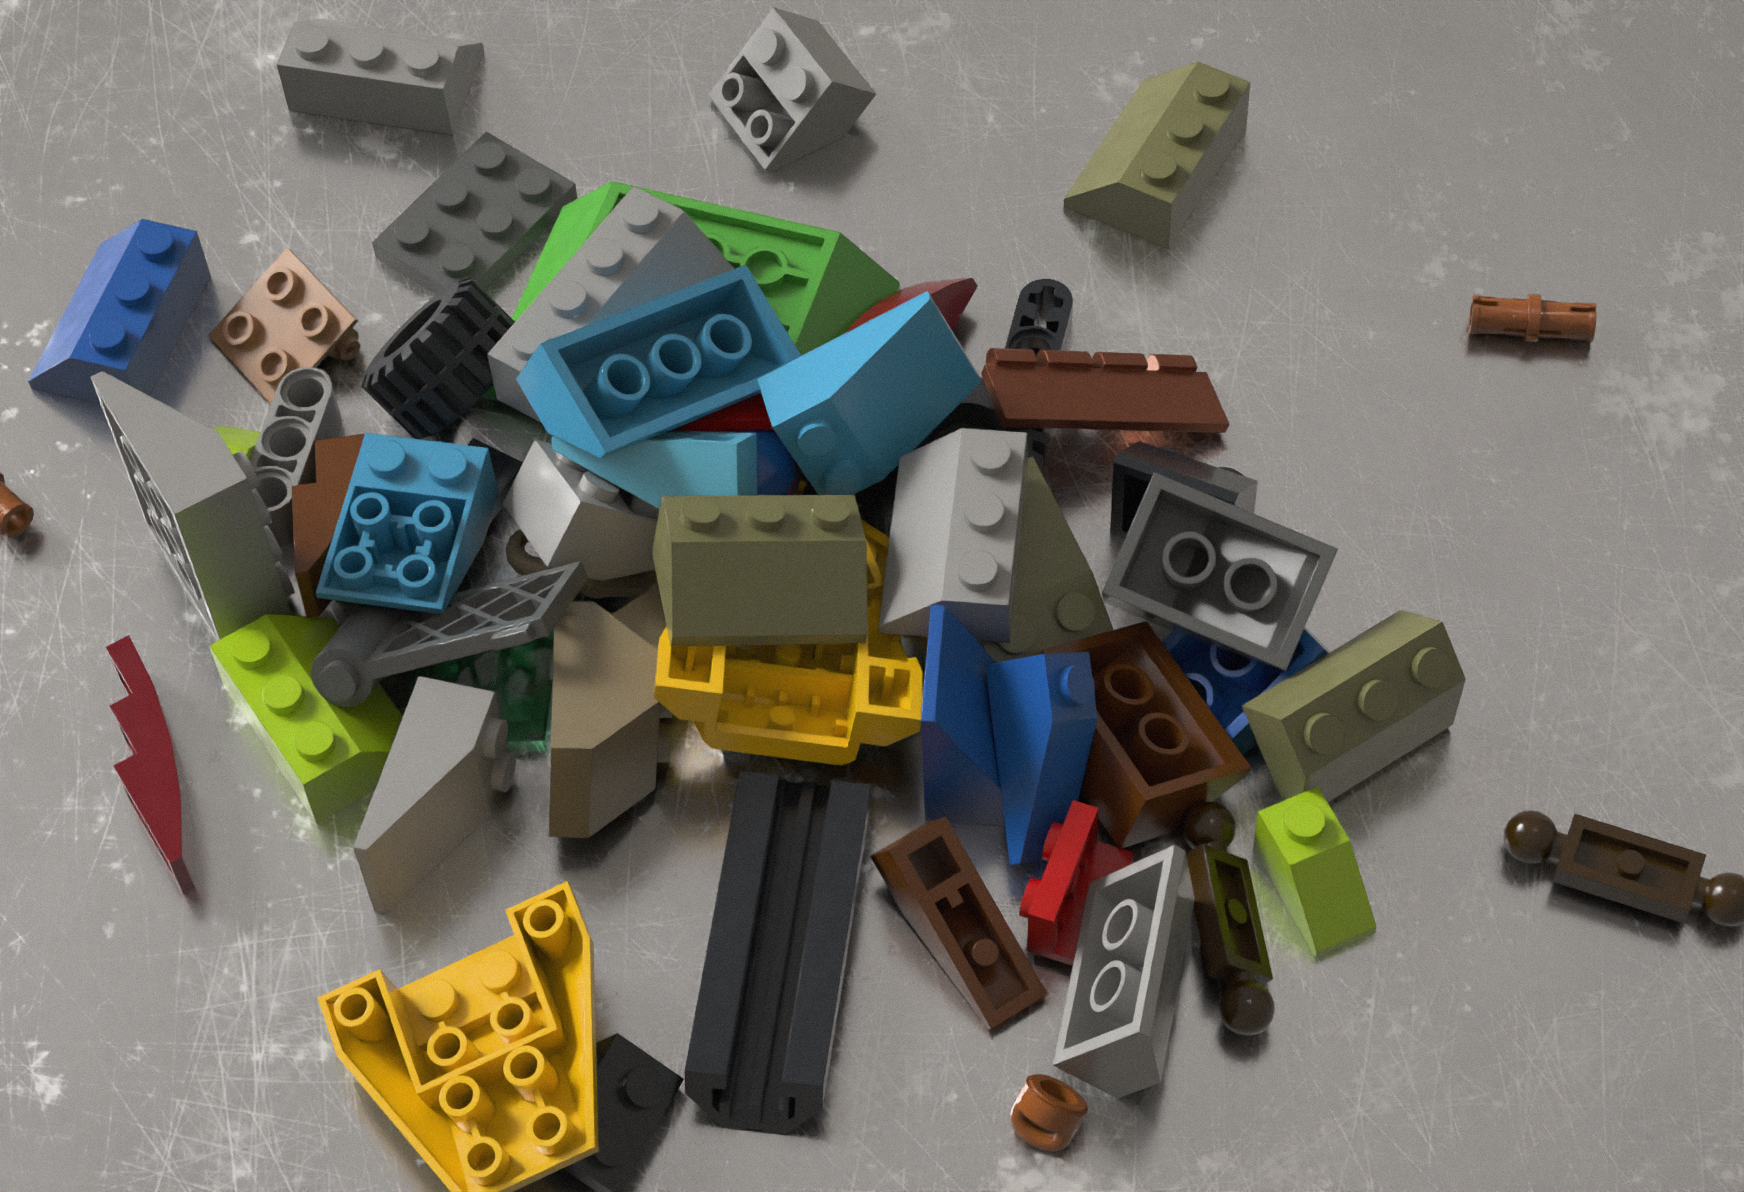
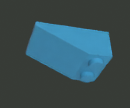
M928 291L757 379L772 428L818 495H854L885 479L899 465L900 457L912 452L981 383L978 372Z

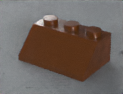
M1147 621L1046 648L1041 651L1040 655L1089 652L1091 671L1095 684L1094 695L1097 723L1081 786V793L1089 805L1099 808L1098 818L1119 849L1172 833L1183 824L1185 815L1193 806L1202 802H1213L1248 775L1251 766Z

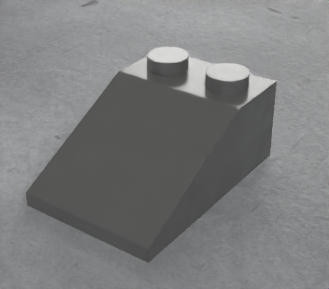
M1154 472L1102 591L1103 601L1106 604L1163 628L1286 672L1338 548Z

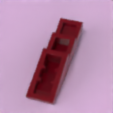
M128 635L106 646L119 681L128 694L127 697L109 706L123 739L133 754L113 766L129 802L184 895L195 889L194 825L185 771L167 716L154 684Z

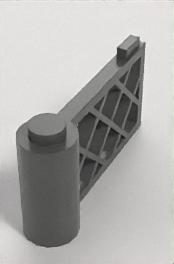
M578 561L454 594L443 614L359 604L313 661L311 668L313 685L319 694L330 703L342 707L356 706L365 702L385 676L493 649L496 651L548 636L587 581V573L582 562Z

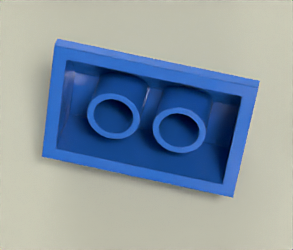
M141 219L101 243L28 380L30 387L100 404L91 376L103 371L150 396L211 276L197 231Z

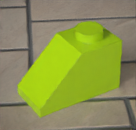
M1317 786L1258 811L1253 851L1315 958L1376 933L1377 926L1351 841L1319 787Z

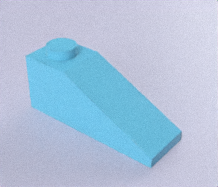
M670 430L602 459L552 436V450L658 509L660 508L662 496L757 495L756 433Z

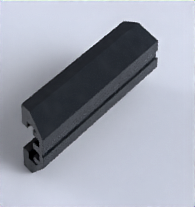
M739 771L685 1066V1094L722 1128L744 1131L745 1128L762 1130V1133L785 1135L823 1109L874 789L871 784L832 780L831 786H821L814 782H788L785 779H781V776L778 774Z

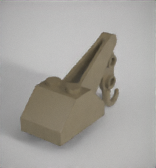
M521 529L510 536L506 546L508 563L515 572L524 576L551 569L545 565L540 557L529 555L525 551V545L529 540ZM655 570L604 581L588 578L579 591L587 597L637 598L612 615L595 602L572 601L554 627L549 837L589 838L655 790L657 762L669 763L670 723H659V719L672 718L673 714L653 697L658 644L660 636L666 628Z

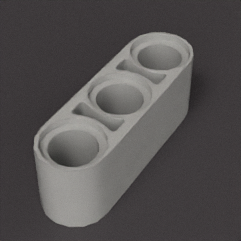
M301 367L292 370L282 378L250 458V462L260 482V486L255 489L265 503L272 519V523L267 526L272 531L280 547L294 542L292 486L317 482L315 441L339 437L342 427V417L330 377L323 370L314 367Z

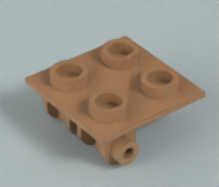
M288 247L208 334L213 342L270 404L280 381L292 370L301 367L317 368L327 355L333 358H341L345 361L350 360L358 354L361 347L358 342V332L353 328L358 320Z

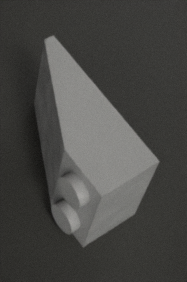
M421 676L418 677L353 846L374 911L387 914L491 815L499 791L507 792L509 790L515 773L516 757L515 754L509 753L506 741L508 724L506 720L501 719L495 692Z

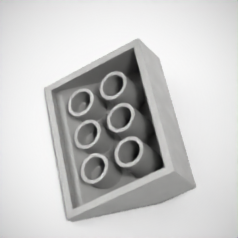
M103 371L91 376L145 523L216 641L266 614L292 615L286 597L294 594L295 591L285 569L279 562L284 559V556L276 538L267 526L272 523V519L265 503L255 489L260 486V482L246 454L241 450L232 455L217 431Z

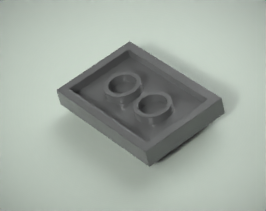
M485 132L372 242L375 257L435 294H438L447 286L467 278L473 279L485 291L557 220L563 206L578 199L576 184L492 134Z

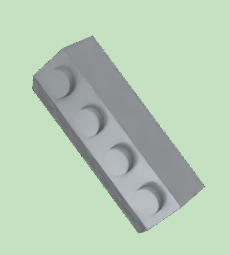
M633 186L487 354L497 400L541 422L516 380L540 343L723 274L734 268L684 210Z

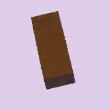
M364 434L316 440L317 482L292 486L295 575L307 618L319 617L332 601L330 599L317 598L316 590Z

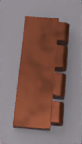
M990 348L986 354V365H984L981 372L1002 427L1226 433L1230 425L1207 372H1196L1198 366L1192 355L1150 354L1146 360L1142 353L1096 352L1093 358H1091L1087 351L1040 350L1036 358L1034 351L1031 349Z

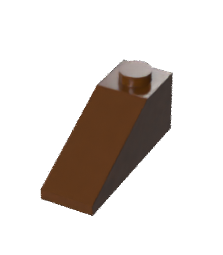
M946 817L921 825L870 856L905 918L987 1029H993L1047 995L1046 990Z

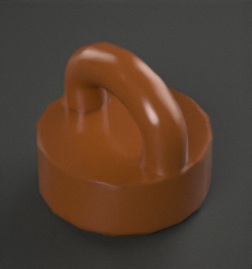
M1035 1074L1028 1076L1012 1106L1010 1117L1017 1134L1028 1144L1043 1151H1059L1070 1143L1074 1134L1078 1131L1088 1112V1107L1084 1098L1066 1083L1048 1075ZM1030 1120L1035 1124L1039 1125L1040 1127L1048 1131H1051L1055 1134H1048L1039 1130L1030 1122Z

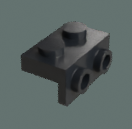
M616 1033L596 1043L599 1152L562 1168L596 1192L622 1191L684 1080L674 1071Z

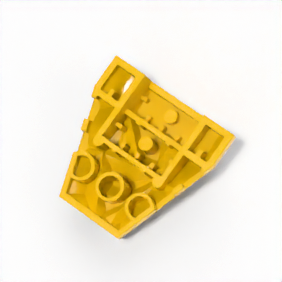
M866 540L868 629L866 643L671 646L666 626L658 644L653 697L678 719L694 721L702 740L711 749L843 766L856 760L860 743L888 746L920 731L923 671L917 657H907L900 641L902 635L879 633L878 625L884 580Z

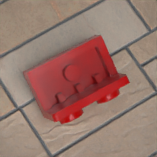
M1075 800L1071 803L1064 824L1053 821L1042 852V860L1048 861L1041 880L1033 877L1030 878L1019 911V916L1028 919L1027 951L1071 966L1074 963L1089 884L1133 864V853L1131 851L1097 841L1099 808Z

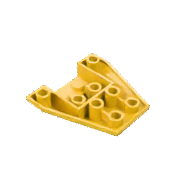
M568 881L506 909L505 911L514 935L398 989L383 971L378 969L318 997L337 1057L451 1192H513L599 1152L594 942Z

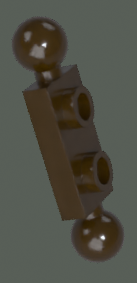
M1202 802L1193 806L1187 812L1182 824L1184 839L1192 848L1191 851L1186 853L1195 897L1193 906L1201 940L1200 953L1206 965L1208 976L1228 982V988L1221 997L1219 1007L1224 1024L1236 1034L1252 1036L1264 1031L1274 1017L1275 1004L1273 997L1263 986L1265 983L1273 980L1248 861L1228 853L1227 850L1236 833L1234 817L1225 806L1219 803Z
M1534 810L1522 811L1514 815L1505 827V847L1516 860L1527 864L1540 863L1549 857L1559 860L1553 882L1682 923H1686L1692 902L1702 905L1706 915L1713 922L1721 926L1734 927L1744 923V877L1731 872L1718 874L1711 879L1701 877L1706 854L1575 813L1568 834L1558 832L1554 822L1547 815Z

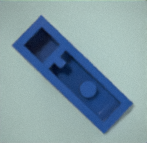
M1089 652L1041 654L985 665L1010 865L1044 862L1045 860H1042V852L1053 821L1064 824L1072 801H1078L1097 723L1094 695L1095 684L1091 671Z

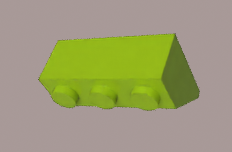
M266 614L211 644L209 647L224 687L317 824L375 790L403 716L380 683H378L365 702L356 706L342 707L330 703L319 694L313 685L311 668L315 658L340 629V626L333 617L307 618L306 616Z

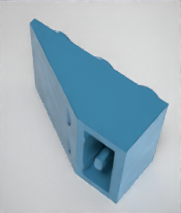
M365 433L316 590L317 598L443 614L484 543L499 489L488 448Z

